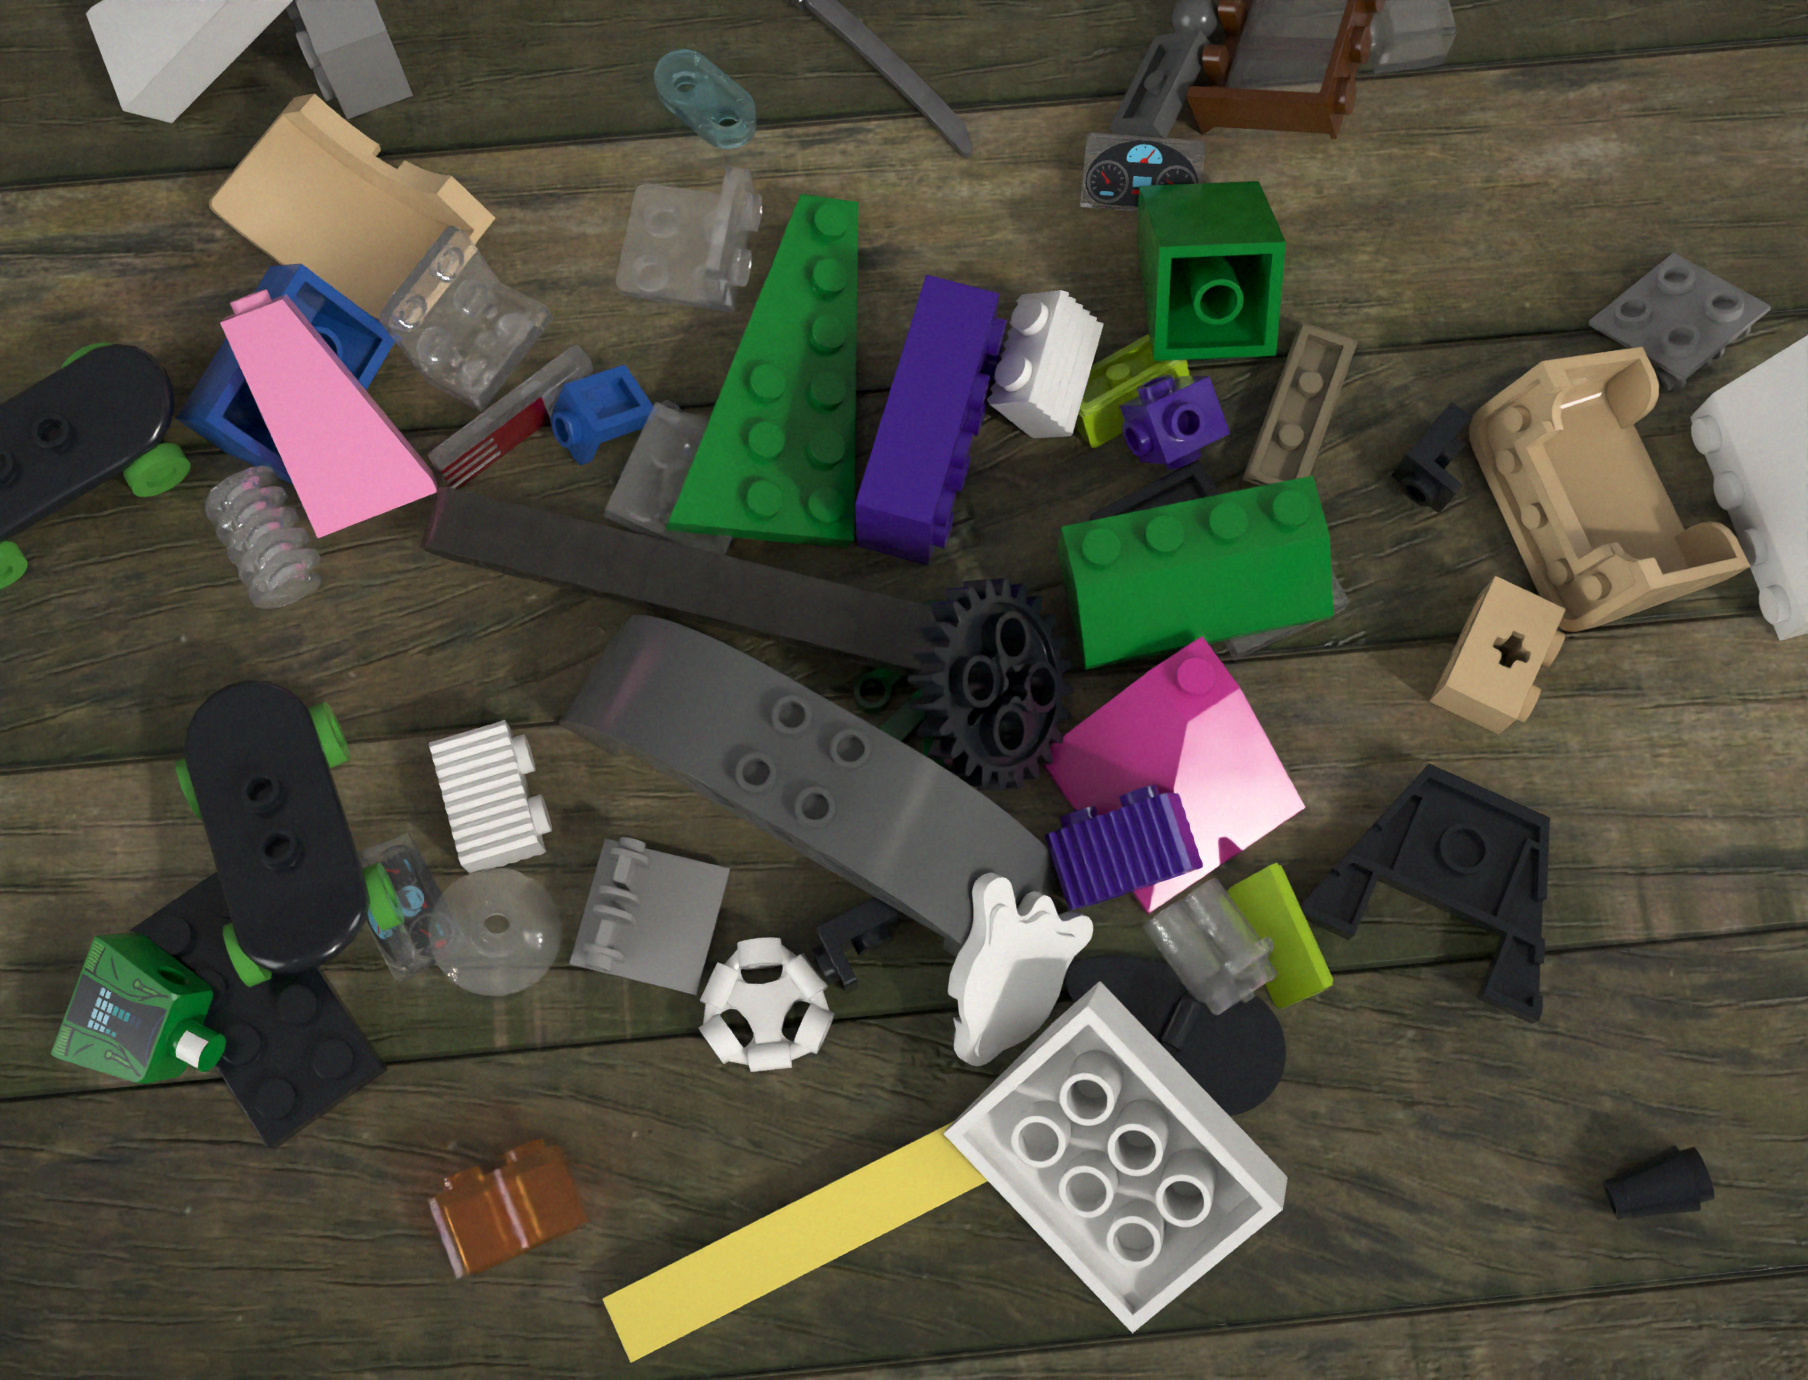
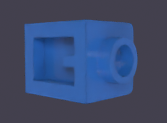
M624 364L563 384L550 416V422L558 443L562 447L567 448L577 464L581 466L592 462L600 443L650 426L657 411Z

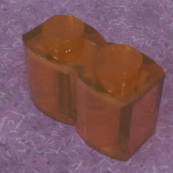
M542 1138L536 1139L506 1152L504 1157L507 1165L494 1172L482 1176L479 1166H475L451 1175L440 1182L443 1193L429 1199L428 1203L457 1279H466L592 1223L563 1147L556 1144L546 1148Z

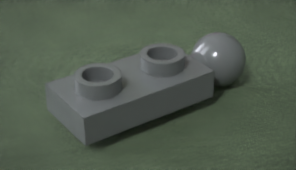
M1179 0L1174 6L1172 25L1175 32L1154 37L1109 127L1110 132L1120 143L1166 140L1187 98L1189 86H1192L1199 76V71L1203 65L1202 55L1204 47L1207 44H1211L1207 37L1214 32L1219 19L1218 9L1213 0Z

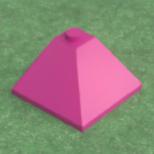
M1203 636L1141 676L1064 735L1063 743L1051 745L1049 748L1052 753L1053 762L1051 764H1042L1074 811L1096 806L1098 814L1103 815L1122 808L1119 796L1151 785H1157L1159 794H1179L1182 799V806L1186 811V818L1190 823L1191 832L1194 835L1195 844L1199 850V856L1203 861V868L1132 892L1147 915L1305 808L1241 688Z

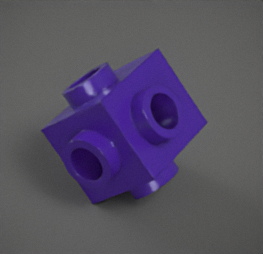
M1171 374L1163 375L1137 387L1139 396L1119 405L1125 420L1122 426L1123 436L1132 453L1139 457L1140 462L1165 464L1168 470L1180 468L1198 460L1201 457L1200 448L1230 434L1209 376H1180L1173 379Z

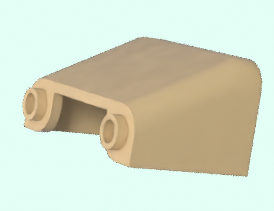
M1643 347L1541 361L1481 406L1473 415L1469 425V440L1472 450L1540 597L1566 609L1558 626L1564 631L1578 632L1609 623L1726 581L1750 567L1737 538L1728 527L1718 522L1708 521L1691 526L1685 530L1634 426L1636 422L1653 410L1659 397L1657 376Z

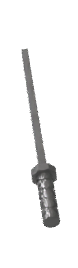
M792 0V4L800 10L808 8L862 55L925 116L963 158L968 159L971 157L972 146L965 123L868 27L837 0Z

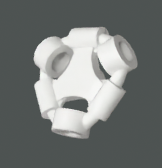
M756 938L738 942L737 950L725 964H716L701 996L700 1001L706 1005L703 1025L698 1029L723 1064L729 1061L749 1065L750 1072L792 1068V1060L810 1052L817 1054L828 1033L834 1017V1013L829 1010L823 993L828 988V985L804 953L798 956L782 945L780 938ZM780 965L783 967L781 977L778 980L765 984H748L741 975V969H765ZM796 1002H807L810 1006L800 1024L794 1042H791L782 1033L785 1018ZM736 1009L748 1021L754 1034L751 1042L745 1048L741 1046L720 1016L722 1012Z

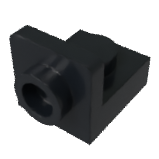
M1453 402L1449 404L1411 448L1391 475L1400 483L1402 491L1409 499L1418 505L1430 506L1438 513L1445 508L1462 487V484L1444 469L1465 446L1466 443L1457 435L1471 419V416Z
M874 897L815 927L821 945L811 949V952L828 985L840 980L847 994L859 988L858 980L844 952L854 948L858 956L890 941L893 936L889 929L899 924V914L895 908Z

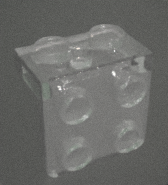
M726 166L721 194L649 183L639 185L634 193L616 276L618 291L628 297L733 313L738 287L747 286L750 274L751 250L746 249L749 232L758 231L762 212V195L753 194L751 170Z
M448 226L428 248L424 257L398 290L391 295L380 313L381 325L428 384L480 412L484 411L554 319L545 304L500 283L467 233L456 226Z

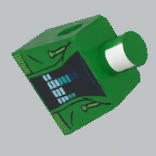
M136 931L94 936L50 1055L135 1083L147 1084L179 1077L186 1070L187 1065L200 1072L209 1071L220 1060L225 1049L226 1039L222 1034L203 1025L213 999L211 986L148 937Z

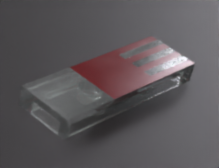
M578 344L572 345L429 452L428 457L437 473L453 493L548 423L563 384L595 374L591 359Z

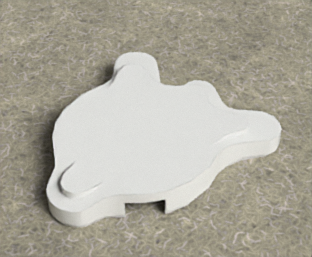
M987 873L980 876L973 885V923L967 941L957 955L948 984V994L958 1000L960 1017L953 1018L956 1028L954 1050L960 1059L973 1066H982L989 1063L1003 1050L1026 1040L1041 1027L1049 1017L1060 995L1067 968L1073 957L1088 944L1093 934V923L1089 917L1075 911L1058 915L1052 899L1037 891L1026 894L1019 907L1016 908L1010 881L995 873Z

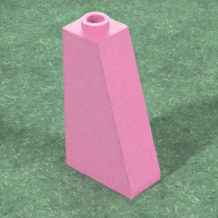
M267 289L230 302L234 314L225 317L220 324L317 538L437 492V481L430 467L287 294L271 300Z

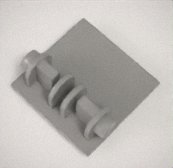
M1673 252L1588 322L1589 326L1628 349L1643 347L1649 361L1653 363V369L1659 383V392L1665 394L1670 390H1681L1686 385V379L1695 371L1705 370L1711 365L1712 360H1716L1724 354L1725 347L1736 338L1741 339L1749 334L1751 325L1770 311L1771 306Z
M620 837V841L605 838L569 964L697 996L730 868L647 849L644 842L628 837Z

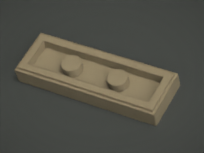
M1303 321L1300 322L1239 487L1248 489L1310 476L1355 352L1357 340Z

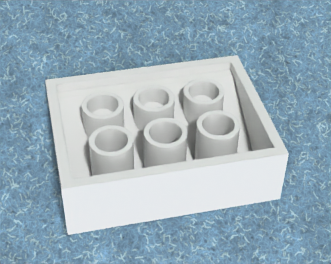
M1808 335L1714 392L1690 417L1694 445L1700 453L1705 454L1714 476L1713 488L1717 502L1724 510L1728 511L1737 534L1736 538L1748 560L1759 588L1761 612L1764 618L1770 624H1773L1780 641L1808 633Z
M1101 981L1056 1019L944 1132V1135L1132 1333L1283 1210L1288 1177Z

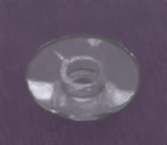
M504 868L482 869L456 880L442 893L436 902L429 924L431 952L441 971L461 988L486 996H503L517 993L539 981L554 963L562 939L560 913L549 892L540 883L526 874ZM492 915H501L508 920L510 926L505 932L492 933L487 930L484 922Z

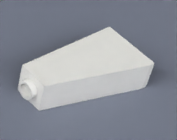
M102 0L92 6L86 15L122 110L173 123L293 0Z

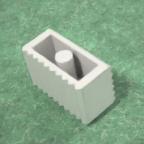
M1062 290L1023 294L1016 300L1018 305L1014 309L1010 321L1012 328L1006 333L1009 339L1003 344L1006 350L1000 354L1002 360L997 365L995 376L993 377L996 383L990 388L993 394L987 398L992 407L1032 438L1072 436L1104 323L1096 321L1097 317L1089 315L1090 311L1082 309L1083 305L1075 303V298L1068 297L1069 292Z
M503 720L429 742L442 797L445 802V809L448 814V821L458 852V859L462 867L471 875L479 874L483 871L492 870L495 867L516 863L521 859H529L532 856L542 855L546 852L542 834L552 832V825L542 795L531 797L525 774L536 771L525 734L515 737L514 732L506 721Z

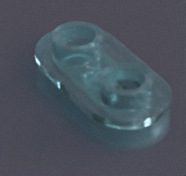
M678 49L667 53L659 60L654 70V82L660 102L669 111L714 147L735 149L750 141L757 129L755 102L745 89L697 51ZM682 84H692L695 86L687 92L677 90ZM724 119H734L737 121L735 125L728 127L719 125Z

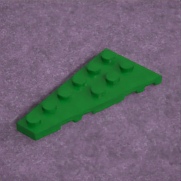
M800 194L664 531L848 548L854 541L859 202Z

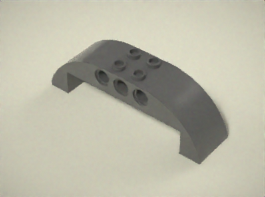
M631 615L626 617L559 720L561 726L612 756L616 755L619 748L625 750L945 937L943 949L956 957L967 941L973 923L972 889L975 881L980 876L987 873H995L1007 878L1012 885L1016 908L1019 907L1025 895L1030 892L1037 891L1049 896L1059 879L1050 851L1011 815L956 775L896 738L759 660L719 640L669 620L649 615Z

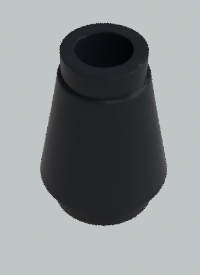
M1672 1145L1615 1175V1177L1603 1180L1605 1195L1617 1220L1628 1217L1637 1218L1696 1212L1701 1210V1203L1714 1200L1715 1198L1710 1175L1695 1147L1679 1150L1677 1146Z

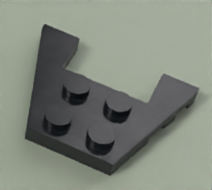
M1428 764L1305 898L1300 907L1308 922L1349 940L1354 937L1375 884L1379 881L1498 935L1500 939L1476 999L1530 1024L1539 1021L1543 1010V996H1539L1540 965L1544 964L1545 939L1542 938L1543 901L1547 899L1550 817Z

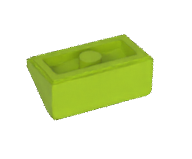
M1147 334L1092 365L1075 427L1083 439L1092 448H1097L1122 434V426L1125 420L1119 405L1138 397L1137 387L1151 379L1171 374L1173 379L1180 376H1190L1187 360L1154 361L1150 337Z
M1278 863L1269 865L1231 886L1226 891V899L1273 1004L1278 1009L1286 1008L1320 994L1333 986V977L1281 865H1278Z

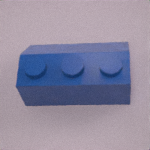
M303 264L270 266L254 293L267 289L271 300L287 294L364 389L367 390L398 336ZM226 337L176 417V420L227 454L293 484Z

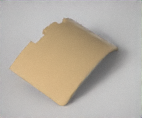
M315 93L294 97L210 198L209 207L233 229L279 264H303L380 323L405 330L414 323L496 218L451 175L433 173L405 160L396 169L376 157L381 151L379 144L352 126Z

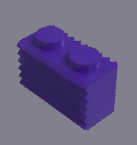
M1151 785L1119 796L1122 808L1099 815L1096 806H1091L1059 817L1062 829L1044 836L1069 911L1083 909L1203 868V861L1199 856V850L1195 844L1194 835L1191 832L1190 823L1186 818V811L1182 806V799L1178 793L1159 794L1157 785Z

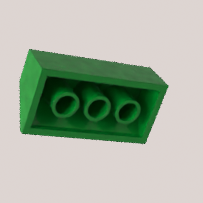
M1313 475L1061 526L1056 553L1085 670L1178 651L1203 636L1208 644L1327 620L1334 616L1330 535Z

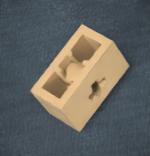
M1495 576L1478 595L1429 702L1498 735L1516 720L1525 722L1535 707L1541 692V688L1533 685L1541 665L1548 668L1553 663L1564 642L1565 634L1557 629L1566 609ZM1500 651L1507 653L1504 663L1507 667L1499 664L1501 659Z

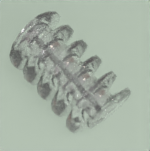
M262 465L232 474L213 487L206 496L205 514L212 524L216 525V535L224 545H227L226 554L234 565L238 566L237 575L245 586L249 587L248 596L256 607L273 609L294 603L309 595L320 586L322 581L320 574L309 572L319 564L321 556L316 549H302L308 544L310 536L304 528H292L297 523L299 515L293 507H282L286 503L288 495L282 487L272 486L277 478L273 468Z

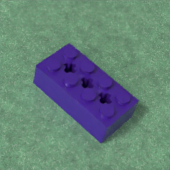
M926 274L855 503L858 547L927 566L929 565L934 546L945 549L954 518L952 509L956 491L962 492L971 460V456L968 455L973 436L978 437L987 406L985 398L989 381H995L993 377L995 376L997 365L1001 361L1000 354L1003 352L1001 344L1007 320L997 317L999 293Z

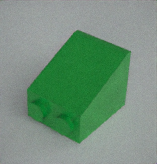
M1260 182L1139 186L1137 248L1153 360L1276 356L1286 240Z

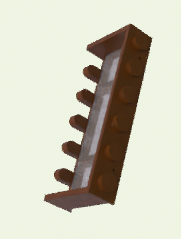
M1219 0L1218 15L1226 36L1223 45H1205L1202 55L1203 67L1210 86H1189L1186 95L1201 134H1205L1214 127L1323 133L1329 134L1331 139H1337L1343 116L1350 115L1354 109L1356 100L1355 76L1359 64H1365L1369 58L1371 50V22L1374 13L1379 14L1382 12L1385 0Z

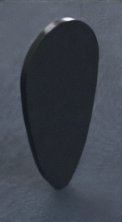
M1102 956L1079 960L1068 967L1064 977V985L1073 1004L1101 981L1229 1116L1242 1114L1255 1108L1265 1101L1278 1085L1286 1060L1284 1034L1273 1011L1263 1000L1250 991L1212 975L1168 963L1136 957Z

